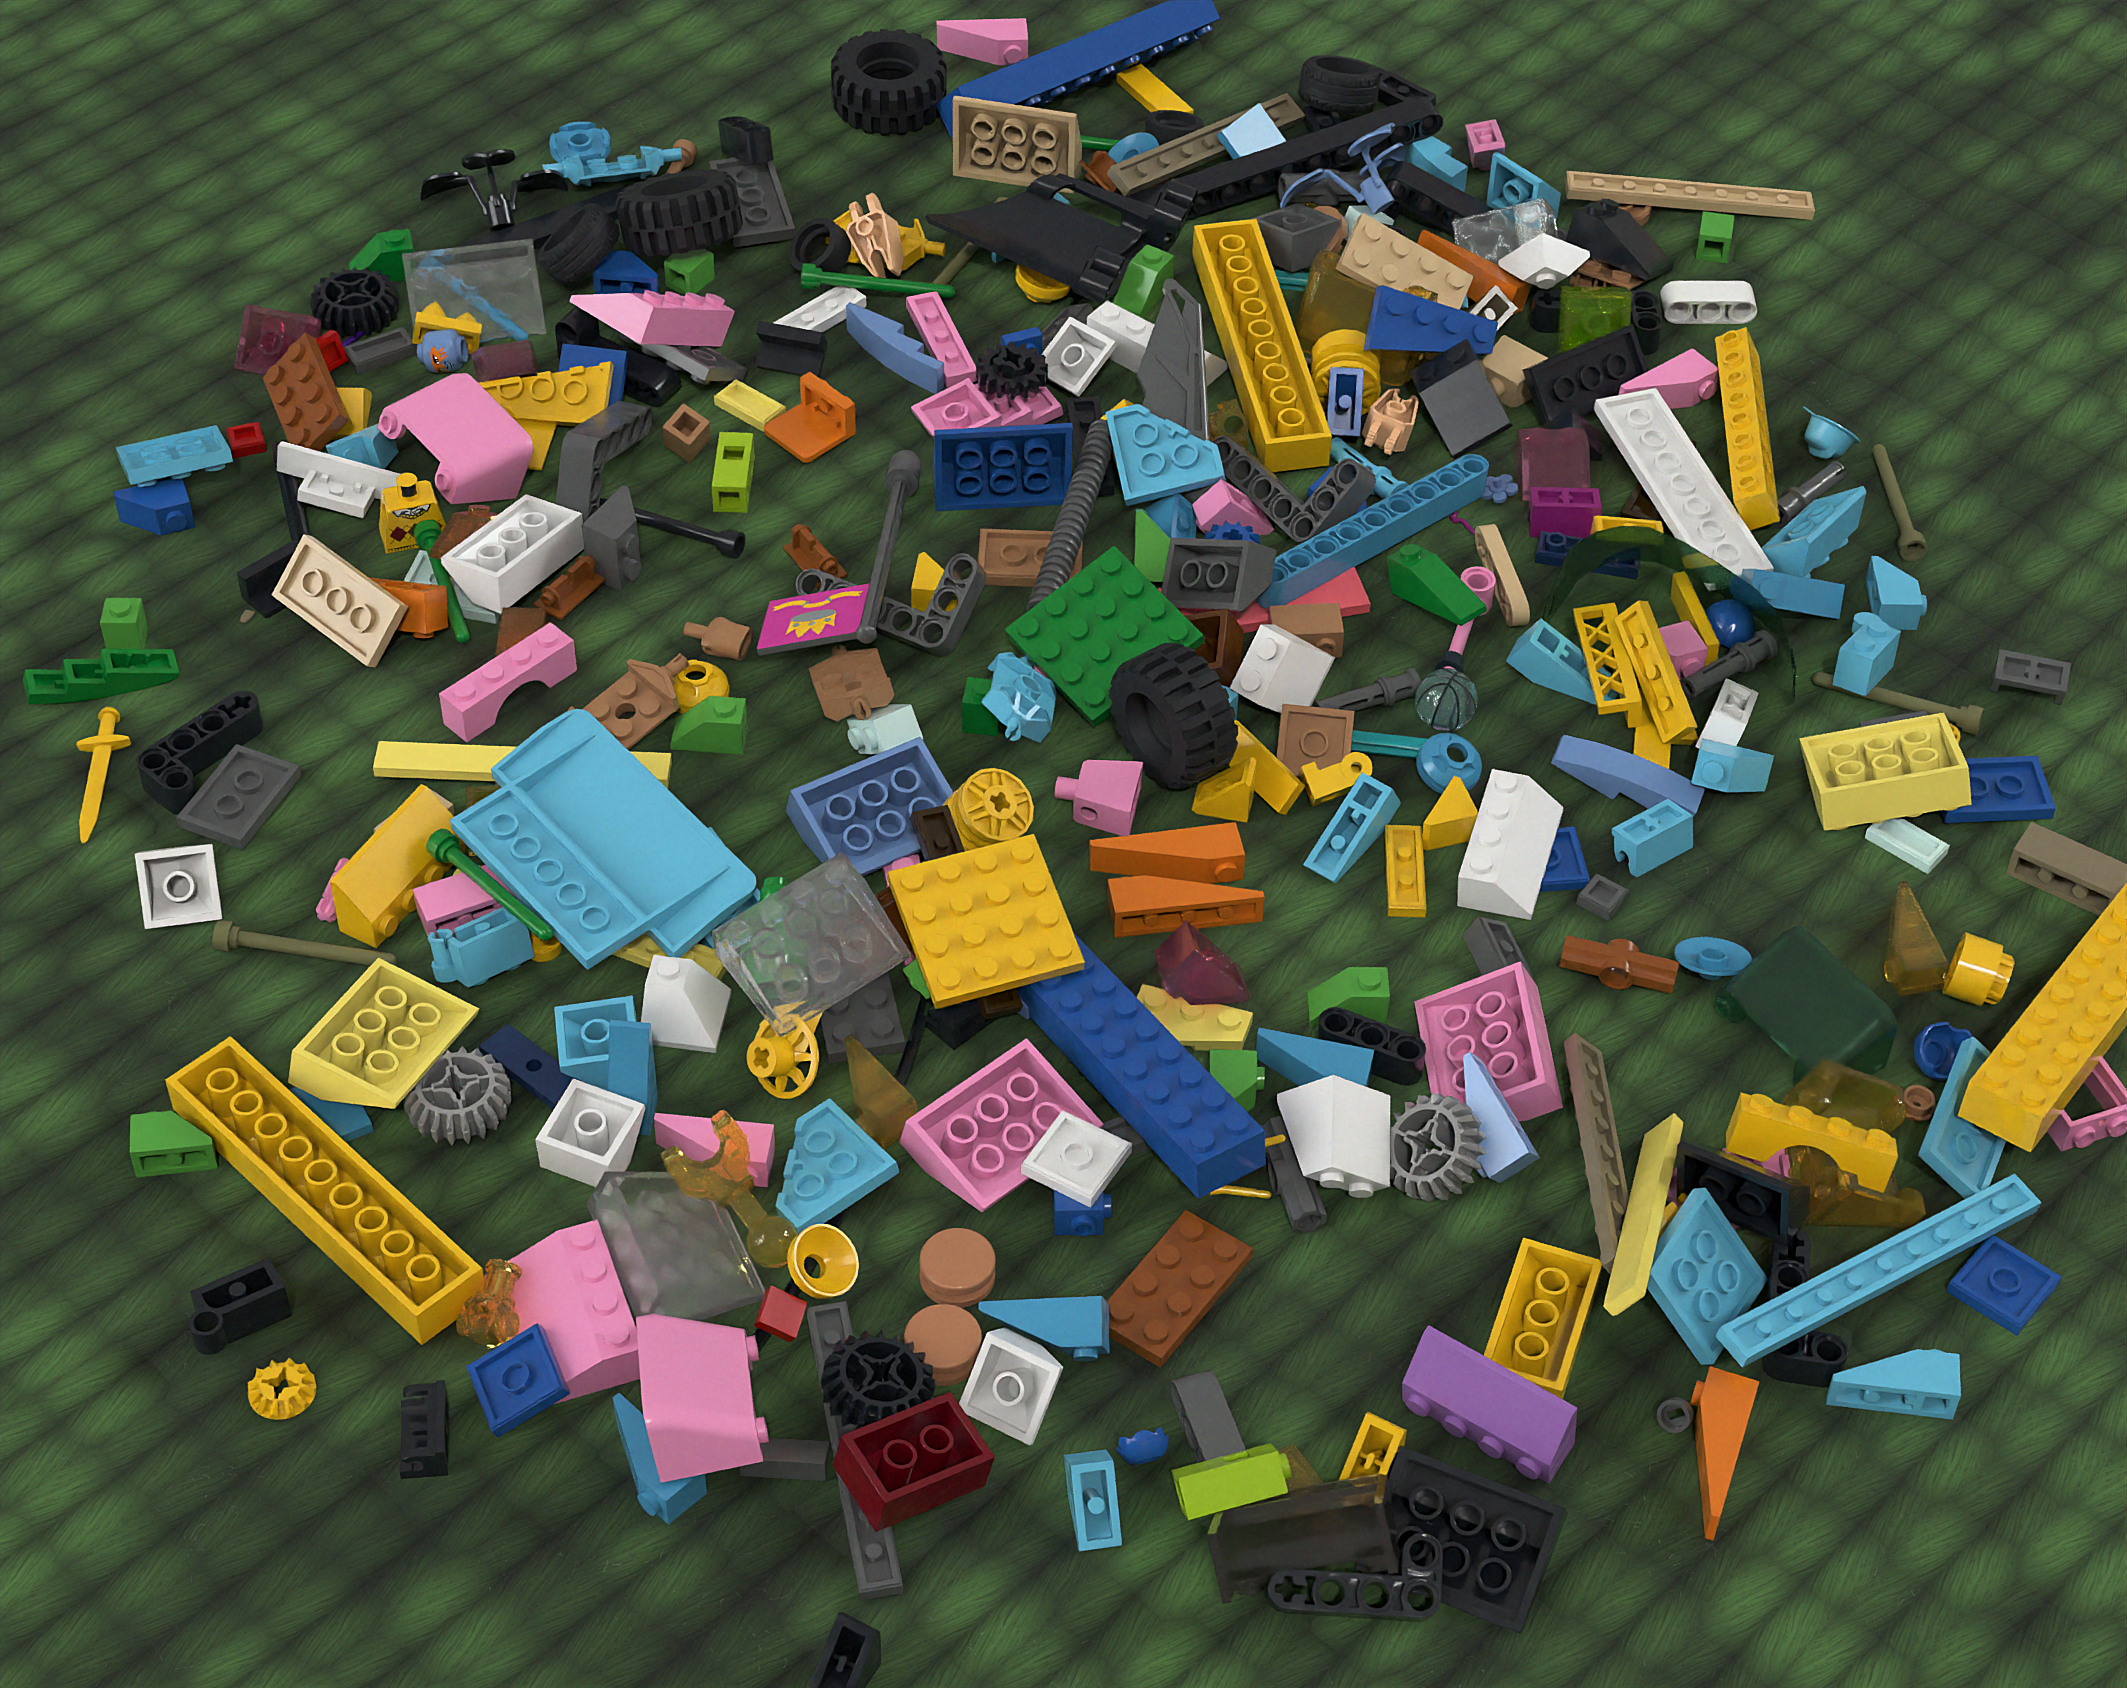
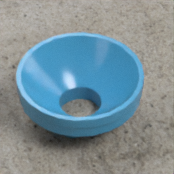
M1453 733L1433 735L1424 742L1416 757V766L1422 780L1430 788L1443 794L1454 776L1461 778L1467 791H1470L1479 780L1482 771V761L1477 749L1470 741ZM1455 747L1461 750L1465 756V761L1459 763L1451 760L1447 754V748Z

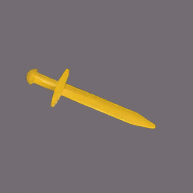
M105 707L99 712L98 718L101 722L98 735L79 740L76 744L80 751L93 752L79 819L80 840L82 843L88 841L98 820L111 751L131 745V740L128 736L113 734L115 724L120 721V714L113 707Z

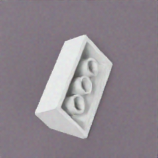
M1106 301L1087 316V326L1116 341L1118 344L1108 359L1137 373L1155 324ZM1204 350L1206 382L1208 386L1225 372L1229 366L1227 361Z
M525 494L442 556L441 564L473 604L502 613L584 549L582 513Z
M1492 769L1459 872L1457 906L1531 920L1541 888L1542 878H1544L1546 865L1549 861L1563 814V807L1529 776Z

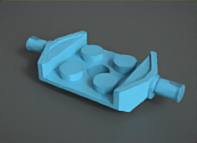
M640 146L642 159H636V155H624L617 157L618 162L605 163V159H592L586 161L587 165L583 166L579 154H574L564 159L562 163L542 164L543 170L551 169L560 172L575 185L582 183L586 186H591L593 182H616L633 177L646 179L649 174L656 175L660 166L664 165L663 162L682 161V152L680 147L661 150L656 147Z
M1012 652L999 653L988 666L989 670L994 671L991 689L982 699L981 703L1007 726L1005 736L1007 738L1010 736L1011 741L1018 740L1022 735L1040 743L1051 731L1057 694L1052 680L1044 677L1032 668L1033 663L1030 660L1028 661L1026 656L1019 659Z

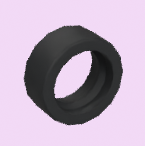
M1158 110L1147 115L1145 133L1153 135L1160 146L1204 128V121L1198 116L1187 112Z
M817 217L806 222L793 237L789 248V259L792 266L799 272H802V264L810 263L816 246L823 239L830 236L828 247L823 255L811 262V264H816V267L822 268L824 272L838 273L848 261L851 252V241L846 231L827 217Z

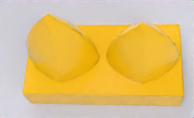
M435 301L425 307L422 312L416 313L413 344L422 343L423 336L428 331L454 329L460 336L465 337L468 354H478L476 352H478L482 324L477 323L469 312L461 314L456 319L448 318L445 316L442 307Z

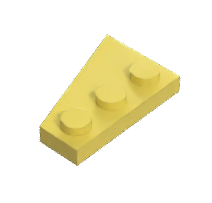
M1142 984L1137 999L1183 1046H1191L1195 1051H1210V1049L1242 1050L1252 1024V1012Z

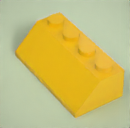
M420 784L330 880L339 931L376 949L387 937L394 934L399 923L410 912L417 909L413 889L441 880L443 875L453 866L452 863L438 862L427 852L426 843L429 837L439 829H448L459 839L461 851L464 854L466 851L465 843L451 829L450 819L454 818V816L427 786Z
M1523 1238L1484 1356L1563 1400L1597 1292L1602 1270L1601 1261Z

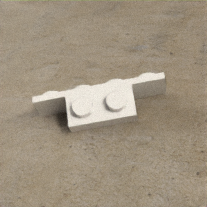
M283 441L278 445L277 471L304 478L298 489V501L351 516L364 518L374 498L381 500V491L385 488L397 486L396 479L401 475Z

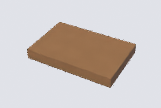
M980 529L978 563L986 572L985 585L1034 587L1053 531ZM1083 540L1069 579L1082 570Z

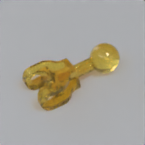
M720 1110L711 1118L713 1132L720 1142L719 1150L712 1158L702 1162L694 1161L682 1153L678 1147L671 1146L660 1153L663 1165L685 1195L696 1199L712 1200L721 1211L729 1205L732 1207L749 1230L747 1249L756 1263L766 1268L785 1266L788 1264L789 1246L798 1235V1232L787 1219L780 1216H768L750 1192L755 1186L753 1177L747 1170L750 1163L748 1138L734 1119L726 1111Z

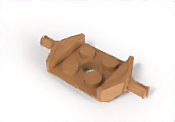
M839 645L840 650L837 649V646H834L832 657L809 668L811 679L825 717L838 722L845 717L856 714L859 720H864L863 715H865L866 719L871 716V709L888 706L894 697L890 678L887 677L881 663L878 649L871 648L847 652L846 647L843 645Z
M679 653L668 664L661 667L629 659L626 662L629 671L582 710L591 713L629 750L680 708L673 688L675 683L673 677L689 666V662L682 654ZM571 706V707L568 709V711H569V710H573V709H575V708H574L573 706ZM625 712H635V715L628 720L618 719Z

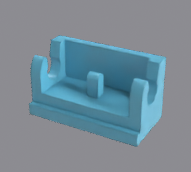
M1666 799L1613 827L1612 835L1614 836V852L1617 861L1621 862L1624 860L1627 854L1629 858V871L1637 878L1693 848V815L1670 799Z

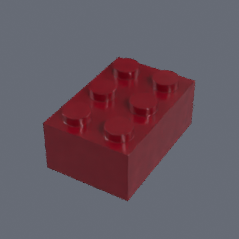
M948 1392L842 1435L833 1467L875 1532H878L984 1487L995 1456L953 1394Z

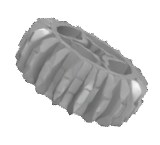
M463 1046L458 1052L454 1053L447 1049L444 1055L435 1062L406 1095L403 1101L404 1110L413 1128H418L423 1137L432 1134L436 1144L443 1138H447L451 1145L454 1144L456 1139L462 1138L469 1144L471 1136L477 1135L484 1139L486 1129L497 1130L498 1120L506 1119L507 1108L510 1107L511 1103L510 1080L507 1078L502 1064L495 1063L492 1054L482 1057V1053L478 1048L471 1053H467ZM455 1091L458 1092L459 1100L456 1097Z
M1435 1093L1432 1094L1431 1098L1425 1095H1418L1416 1105L1412 1102H1405L1406 1112L1403 1115L1399 1112L1393 1113L1397 1122L1394 1127L1390 1126V1179L1394 1180L1393 1184L1397 1189L1406 1192L1413 1199L1421 1198L1426 1202H1434L1436 1198L1448 1200L1450 1191L1455 1194H1462L1461 1183L1463 1181L1474 1183L1470 1175L1473 1169H1483L1476 1160L1478 1156L1487 1153L1485 1148L1479 1145L1487 1137L1483 1131L1478 1129L1482 1124L1480 1119L1473 1115V1111L1469 1106L1464 1103L1461 1104L1455 1097H1444L1441 1094ZM1426 1144H1427V1145H1430V1146H1432V1147H1434V1146L1436 1145V1146L1440 1147L1442 1150L1439 1151V1150H1436V1149H1434V1148H1433L1432 1150H1430V1149H1428V1148H1426V1147H1424V1146H1425Z

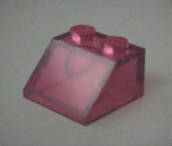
M246 304L234 369L266 375L268 369L275 365L288 351L290 345L296 342L304 333L317 339L322 320L308 315Z
M1539 427L1518 429L1514 464L1522 500H1529L1530 487L1590 488L1589 444L1585 429L1573 427L1564 429H1543Z
M1187 920L1154 951L1158 963L1156 969L1163 979L1161 985L1176 1000L1182 997L1190 1005L1246 1002L1251 997L1240 966Z

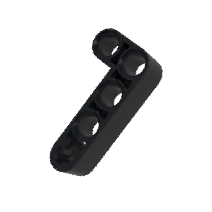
M1396 162L1384 180V184L1395 201L1381 212L1393 220L1396 219L1403 207L1475 247L1488 246L1500 225L1501 218L1495 209L1410 162Z
M1546 289L1534 294L1530 326L1535 331L1540 333L1606 334L1625 325L1633 324L1643 355H1651L1658 350L1662 315L1658 297L1649 291Z
M575 306L555 325L559 360L562 344L627 351L629 353L623 394L651 407H659L681 386L680 377L672 367L600 336L598 318L578 306Z
M250 691L235 692L139 753L137 765L145 792L166 810L179 815L197 793L194 776L227 756L236 744L242 746L262 732L263 721L258 697Z
M1798 1229L1787 1246L1773 1240L1767 1261L1766 1277L1768 1280L1766 1282L1765 1303L1809 1281L1811 1243L1807 1234ZM1812 1330L1763 1356V1370L1769 1377L1778 1381L1822 1388L1829 1387L1833 1374L1842 1372L1849 1353L1848 1345L1838 1335Z
M1417 1533L1409 1537L1400 1552L1399 1576L1283 1569L1275 1573L1270 1579L1266 1591L1267 1600L1276 1611L1288 1614L1409 1622L1425 1621L1432 1617L1441 1602L1442 1546L1431 1534ZM1415 1544L1426 1545L1432 1552V1563L1423 1567L1413 1563L1409 1554L1410 1547ZM1284 1580H1289L1293 1589L1305 1590L1307 1581H1313L1314 1584L1310 1593L1312 1605L1304 1603L1307 1596L1305 1594H1295L1290 1602H1284L1283 1595L1275 1593V1588H1280ZM1330 1582L1337 1584L1343 1592L1342 1602L1333 1606L1325 1604L1319 1596L1321 1585ZM1373 1585L1381 1587L1387 1595L1386 1605L1377 1609L1367 1605L1363 1596L1365 1588ZM1416 1588L1425 1590L1431 1598L1430 1608L1421 1612L1414 1610L1408 1603L1409 1591Z

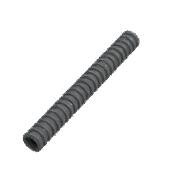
M1095 420L1089 426V431L1084 440V445L1063 501L1064 503L1061 506L1051 540L1037 575L1035 586L1032 589V594L1027 604V612L1066 583L1071 576L1076 556L1078 555L1091 512L1093 511L1113 452L1107 420Z

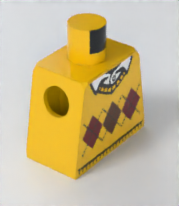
M403 473L396 479L397 486L385 488L381 491L379 531L386 554L418 548L413 535V529L423 520L438 522L443 533L442 543L451 541L444 515L430 481L418 482L414 474Z

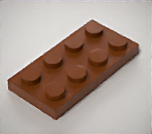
M304 333L296 342L290 345L282 358L268 369L263 380L288 442L320 452L350 419L316 339Z
M1185 1210L1107 1301L1109 1304V1337L1161 1368L1253 1257V1248Z

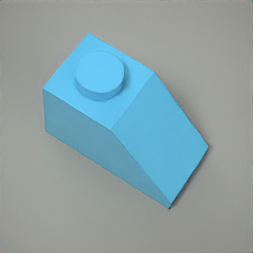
M1871 556L1865 579L1871 612L1878 615L1882 622H1885L1891 628L1897 630H1917L1920 616H1925L1927 610L1926 595H1921L1918 580L1879 556Z
M1702 738L1691 784L1723 792L1765 791L1774 755Z
M1106 1449L1064 1455L1068 1499L1078 1550L1085 1551L1122 1546L1112 1457Z

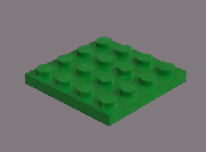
M1115 546L1111 547L1004 629L1006 636L1046 678L1052 680L1059 692L1094 728L1112 714L1110 709L1112 700L1109 698V690L1112 686L1110 683L1115 671L1123 662L1163 643L1183 644L1195 650L1205 642L1204 635Z

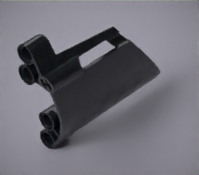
M1061 173L1056 176L1048 174L1037 178L1028 186L1025 192L1011 198L967 211L927 214L925 219L933 226L1073 287L1074 293L1102 305L1117 294L1130 261L1146 245L1165 252L1171 249L1191 210L1198 189L1169 177L1165 189L1162 188L1154 207ZM1068 188L1120 211L1122 223L1117 227L1053 197L1058 191Z

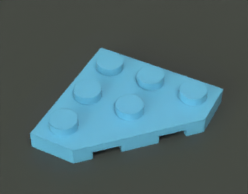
M1140 404L1105 412L1127 506L1213 485L1220 479L1226 482L1218 445L1190 434L1189 430L1168 419L1163 420Z
M829 1098L797 1119L794 1130L796 1136L794 1146L788 1153L783 1173L785 1181L782 1193H778L775 1206L779 1217L798 1235L802 1230L811 1225L825 1223L900 1173L897 1162Z

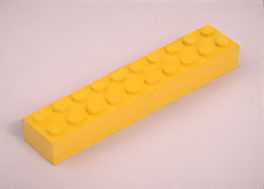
M1257 219L1195 225L1192 248L1193 260L1259 460L1271 472L1329 466L1332 435Z
M2127 883L1970 1079L1957 1116L2031 1153L2096 1067L2101 1056L2105 1055L2127 1026Z
M231 1036L165 1079L173 1110L183 1119L210 1136L215 1150L421 1345L425 1344L487 1298L482 1267Z

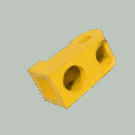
M1352 752L1346 755L1342 762L1318 770L1315 761L1303 765L1299 775L1302 782L1306 785L1305 790L1312 807L1348 794L1360 774L1363 772L1371 776L1373 767L1368 756L1360 752Z

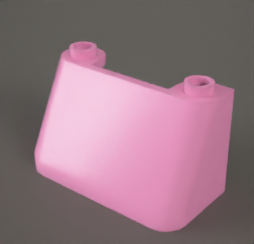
M467 373L451 374L384 408L377 426L389 439H400L404 436L406 429H409L440 461L435 475V485L450 504L516 499L533 453V443L529 434Z
M654 1313L636 1317L643 1414L660 1482L663 1483L763 1462L762 1443L769 1442L765 1417L756 1418L750 1371L753 1370L752 1362L759 1360L755 1335L747 1337L746 1331L743 1328Z

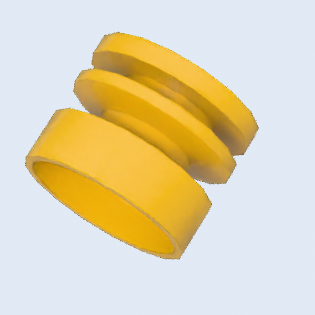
M1336 330L1319 338L1313 346L1311 353L1312 380L1325 414L1330 367L1364 369L1361 416L1369 412L1370 407L1380 398L1379 350L1363 351L1367 334L1357 330Z
M997 768L981 769L974 773L943 804L949 807L965 851L1019 838L1028 830L1033 821L1034 805L1028 789L1016 776L1008 771Z

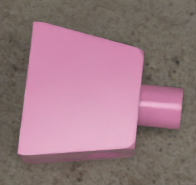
M1086 760L1082 764L1079 779L1058 776L1055 786V798L1073 801V819L1077 823L1120 836L1130 835L1142 788L1143 762Z

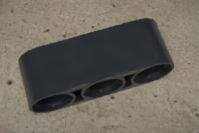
M742 116L725 117L718 120L721 151L749 164H761L774 159L771 132L768 126Z
M1339 1007L1328 1008L1320 1014L1317 1039L1374 1050L1372 1075L1404 1086L1416 1084L1422 1078L1426 1045L1421 1038Z

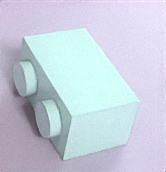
M888 704L886 707L871 709V716L866 719L865 715H863L864 720H859L856 716L847 719L850 728L847 732L849 741L853 748L858 750L859 754H879L917 737L923 739L911 704Z

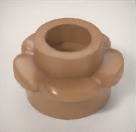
M1921 1085L1909 1086L1899 1095L1897 1100L1898 1104H1900L1898 1107L1899 1112L1905 1118L1912 1121L1923 1122L1929 1120L1937 1107L1932 1091Z

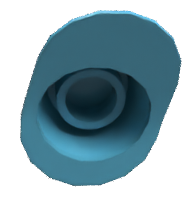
M1805 406L1803 407L1811 413L1804 439L1809 444V452L1813 456L1822 459L1830 457L1840 458L1853 443H1860V439L1843 426L1825 417L1816 415Z

